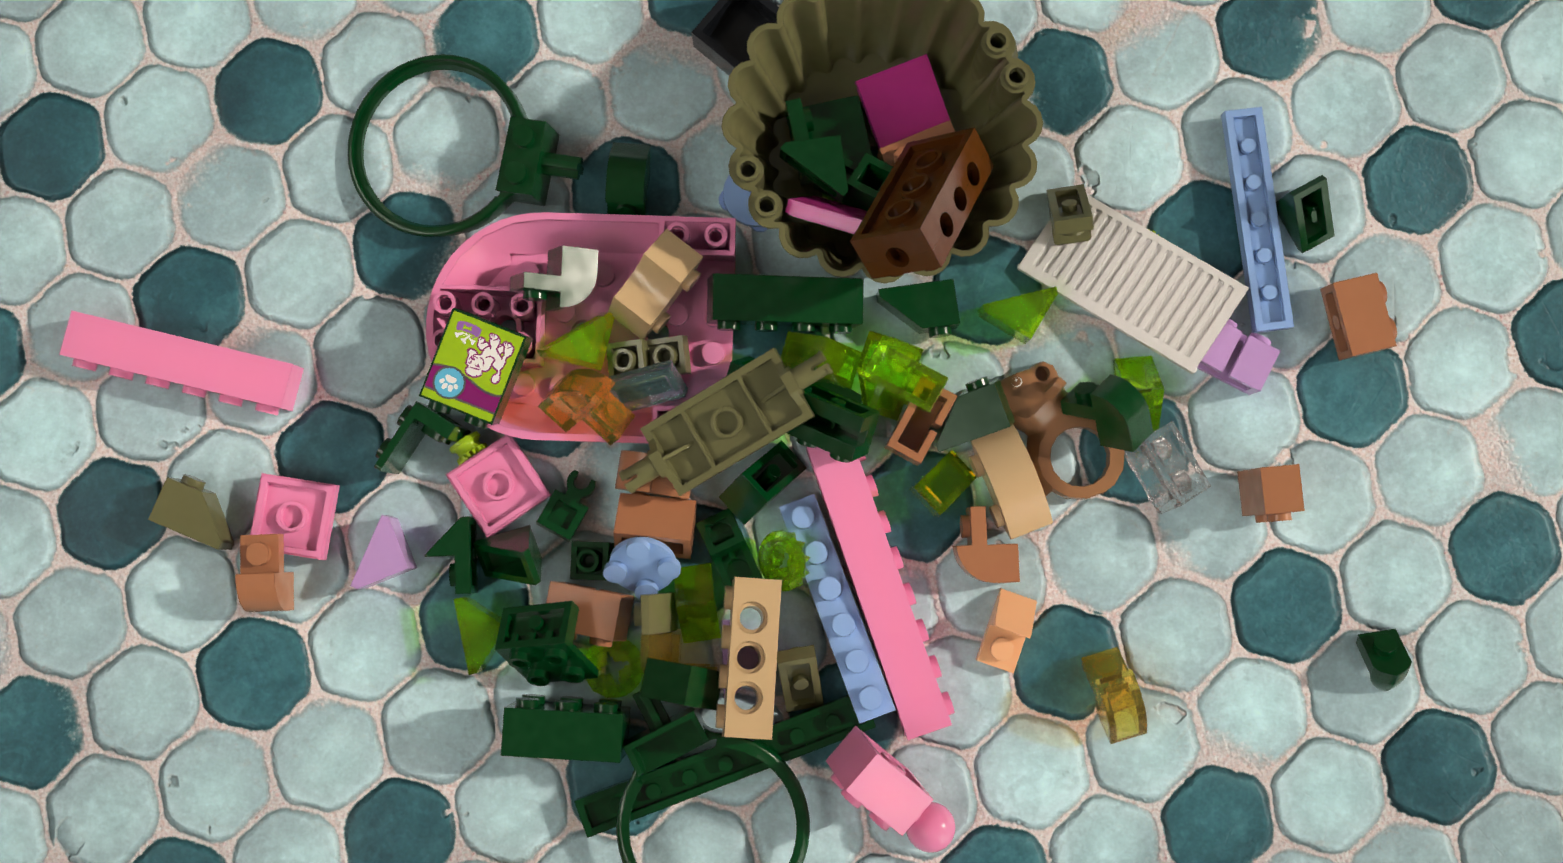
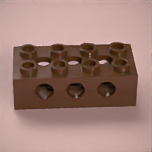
M975 127L906 144L850 241L872 279L887 276L898 277L905 273L923 270L934 271L943 266L994 167Z

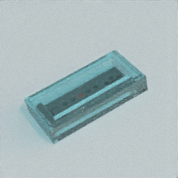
M672 360L606 377L601 384V388L618 415L684 398L688 391V387Z

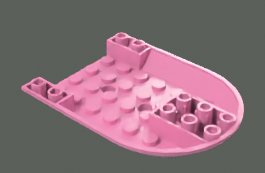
M538 212L515 215L492 223L467 239L451 255L436 279L430 295L426 316V339L431 362L453 308L464 310L499 325L506 320H514L516 322V331L533 339L500 424H488V428L507 436L528 440L648 444L640 428L727 376L730 362L733 360V331L717 330V324H707V278L713 273L735 274L736 218ZM667 228L703 256L696 269L701 273L700 278L688 292L684 289L667 311L671 318L665 325L669 330V337L678 335L688 336L691 374L676 376L681 383L679 387L623 401L612 382L609 381L606 344L640 338L607 312L613 297L631 276L643 254ZM565 245L599 250L598 274L595 287L590 295L577 305L557 311H545L546 301H528L523 299V293L510 292L511 276L522 272L547 274L548 251ZM581 322H588L594 328L592 338L586 342H579L574 338V328Z

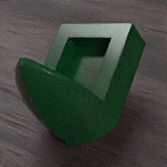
M1389 629L1358 634L1356 645L1370 673L1372 684L1384 692L1399 685L1407 676L1412 661L1397 630Z

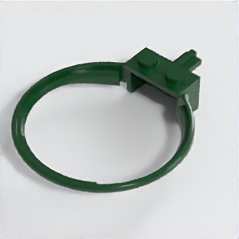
M440 54L419 57L397 66L384 75L363 98L353 118L348 138L347 155L349 170L361 200L385 224L406 234L421 237L454 236L479 229L500 216L515 201L545 206L551 176L579 180L580 175H583L584 171L582 167L583 158L556 154L560 135L546 121L528 119L516 94L495 72L477 61L456 55ZM430 71H459L480 79L494 89L510 113L511 117L495 189L500 191V194L495 196L481 210L463 220L445 225L414 223L403 219L389 210L376 196L369 183L364 166V141L367 128L374 112L383 99L404 81Z
M640 691L632 695L648 729L627 739L623 746L634 771L625 786L617 811L616 837L622 863H637L631 847L630 818L636 796L643 785L642 781L638 778L642 774L645 775L713 739H717L715 747L738 750L759 759L768 765L781 779L791 797L796 817V840L789 863L804 862L810 836V817L807 801L794 772L776 752L756 739L722 737V730L710 728L705 724L697 707H689L669 717L660 700L639 696Z

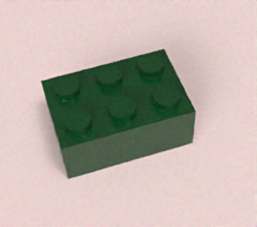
M522 694L521 698H516L515 702L504 707L501 756L620 763L626 756L623 746L626 740L629 739L631 707L621 706L622 700L599 699V702H595L592 705L583 704L584 698L562 696L560 700H555V702H545V695Z

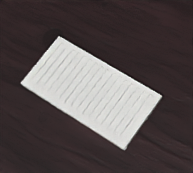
M1088 194L1087 197L1094 230H1091V240L1055 245L1051 220H1049L1021 263L1017 265V270L1191 374L1196 373L1198 365L1247 293L1249 287Z

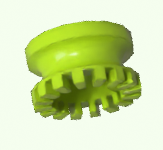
M478 431L468 434L450 447V452L458 455L457 463L459 465L488 447L486 443L479 441L481 435Z

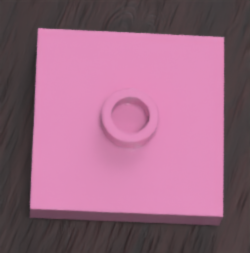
M504 435L446 474L487 538L493 536L552 496L515 438Z
M261 473L250 535L284 534V554L327 560L340 485Z

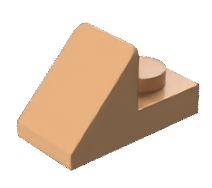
M1000 588L976 660L1014 674L1025 638L1030 639L1032 635L1037 601Z

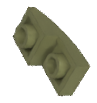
M678 335L650 340L636 339L606 344L610 382L616 378L664 365H670L676 376L691 374L688 336Z
M677 592L642 594L641 602L634 603L635 626H641L642 635L678 630Z

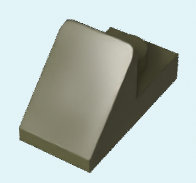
M1084 184L1046 190L1054 244L1064 245L1091 240V230H1094L1093 215Z
M814 645L777 651V664L786 712L814 708L824 704Z

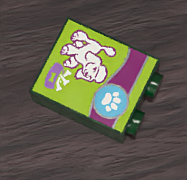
M453 308L419 396L430 400L428 407L436 411L450 414L453 409L466 414L464 421L474 426L486 429L488 424H500L533 338L464 310Z

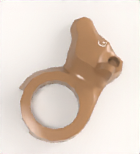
M1044 361L1039 362L1027 370L1000 380L1015 419L1013 424L1017 430L1027 435L1026 449L1036 469L1045 496L1053 492L1065 499L1085 500L1098 494L1103 495L1115 485L1124 467L1125 452L1120 449L1104 446L1106 466L1101 476L1090 485L1083 487L1072 486L1061 480L1054 472L1050 460L1051 447L1061 433L1068 429L1079 428L1086 429L1098 437L1095 420L1062 413L1060 401L1068 394L1064 389L1067 382L1058 376L1053 365Z

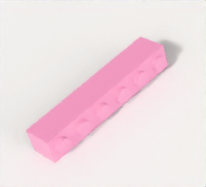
M72 310L59 355L74 358L72 366L96 371L97 366L102 365L110 367L108 375L133 380L135 373L147 376L145 384L169 389L170 382L183 385L182 393L205 398L207 391L220 394L218 401L242 407L243 400L257 403L255 410L277 416L280 409L293 411L304 368L291 363Z

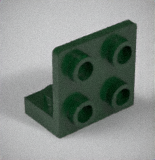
M850 96L802 107L801 98L785 101L784 113L791 141L841 135L843 156L859 164L866 153L872 155L858 96ZM798 172L801 185L813 183Z
M416 401L413 406L408 405L399 416L397 425L400 427L393 438H387L376 452L378 461L374 467L381 472L400 474L425 434L440 443L444 442L450 445L452 441H459L470 434L471 431L442 412Z
M573 601L503 608L495 651L510 666L514 667L528 683L535 686H547L550 682L560 681L581 683L584 679L598 678L599 669L573 643L579 607Z

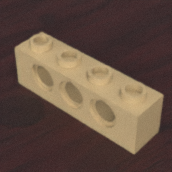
M734 577L732 586H725L724 609L731 611L730 625L722 626L721 648L728 649L727 665L720 664L718 688L725 689L724 705L717 704L715 724L716 728L722 729V737L772 740L782 580ZM752 608L758 611L761 616V623L757 629L749 630L741 624L740 614L742 610ZM750 647L757 652L758 664L755 668L748 670L739 665L737 655L741 648ZM742 686L750 687L756 695L755 704L747 710L739 708L735 702V693Z

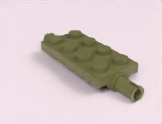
M772 348L640 428L650 450L647 451L648 456L625 470L619 471L622 481L629 480L637 475L636 478L624 484L630 493H634L638 488L661 476L662 478L667 477L678 495L682 496L813 418L815 414L803 396L805 393L803 389L828 374L834 373L829 363L814 370L816 366L827 360L825 355L820 350L814 356L791 369L789 366L786 367L776 348Z

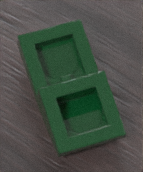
M729 508L696 523L724 586H732L734 577L763 579L735 517Z

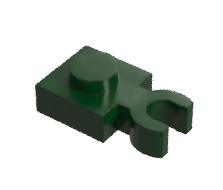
M576 470L572 471L567 478L566 494L555 489L536 521L538 526L569 543L589 507L580 502L582 499H586L593 494L596 481L591 480L587 488H576L574 482L579 474Z

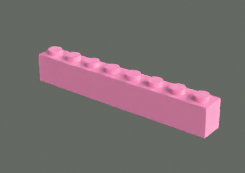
M806 447L907 740H911L951 726L952 723L949 715L954 714L955 711L948 692H940L936 678L942 677L937 659L935 655L929 657L927 655L923 642L928 641L929 636L922 618L915 620L911 605L917 604L910 583H902L898 569L904 568L897 546L892 548L889 546L885 534L891 532L888 518L884 510L877 511L873 497L879 496L872 474L865 476L861 461L866 460V456L845 463L831 458L830 452L819 447Z

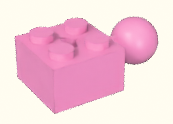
M857 726L851 730L826 759L827 764L833 771V775L830 778L842 789L840 793L856 808L863 805L870 812L869 817L883 830L887 831L889 827H892L902 836L907 833L910 842L917 849L928 853L945 849L953 840L955 821L951 812L945 806L932 802L934 799L912 772Z

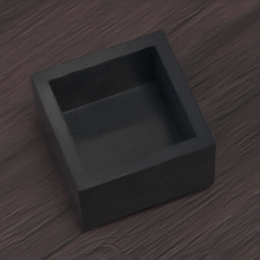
M719 0L691 32L694 48L730 76L732 70L737 65L750 60L747 53V41L750 34L758 26L766 23H777L779 7L771 0Z

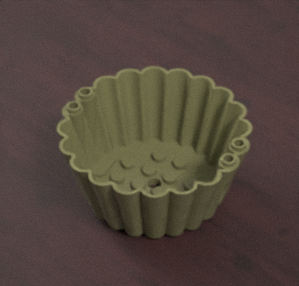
M784 0L777 11V23H766L758 26L750 34L747 41V53L750 60L737 65L732 70L728 79L730 96L736 104L728 108L723 116L721 125L723 136L729 144L736 148L728 164L729 174L736 185L751 192L748 206L752 218L763 227L779 229L781 245L790 255L797 258H810L817 255L823 269L833 276L847 277L854 275L862 269L866 276L872 279L850 242L854 234L793 217L785 212L788 199L807 196L822 198V192L814 189L813 183L801 185L798 171L779 157L782 145L785 142H791L784 113L785 101L801 98L802 107L850 96H858L870 149L879 151L855 81L927 54L955 132L975 127L994 167L943 266L934 271L923 270L913 273L921 276H933L946 268L950 262L951 255L964 257L979 253L987 244L989 227L1006 224L1015 216L1019 207V197L1015 189L1027 185L1032 181L1037 172V159L1035 153L1028 145L1036 141L1041 134L1043 119L1036 105L1028 101L1029 97L1033 94L1036 84L1032 69L1024 61L1012 58L1015 51V39L1011 31L999 22L984 21L985 12L979 0ZM903 275L898 277L887 276L872 280L885 284L895 282Z

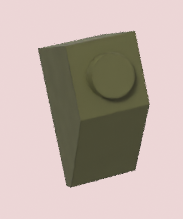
M184 474L182 479L167 477L148 520L215 549L232 550L234 540L216 493L204 489L205 481Z

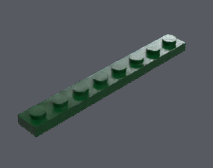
M846 695L773 723L772 740H756L768 746L787 762L844 740L855 726L865 732L875 728L876 725L873 719L859 724L850 697ZM715 746L668 763L645 775L642 774L638 778L642 781L643 785L633 804L630 822L770 767L744 752ZM629 779L582 796L574 801L587 838L616 827L619 802Z

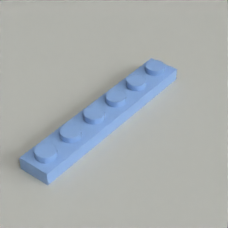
M1262 107L1224 111L1221 114L1245 286L1249 287L1247 300L1252 333L1290 329L1294 327L1263 110Z
M815 494L780 506L781 515L859 724L895 711V706Z

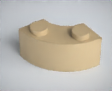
M666 228L643 254L631 276L613 297L607 313L640 339H645L652 330L658 334L671 318L667 311L684 289L688 292L700 278L701 273L696 269L703 256Z
M1014 424L1006 429L972 440L971 444L974 455L969 457V461L977 478L982 476L994 504L989 507V511L996 527L1003 526L1010 540L1052 524V516L1040 479Z

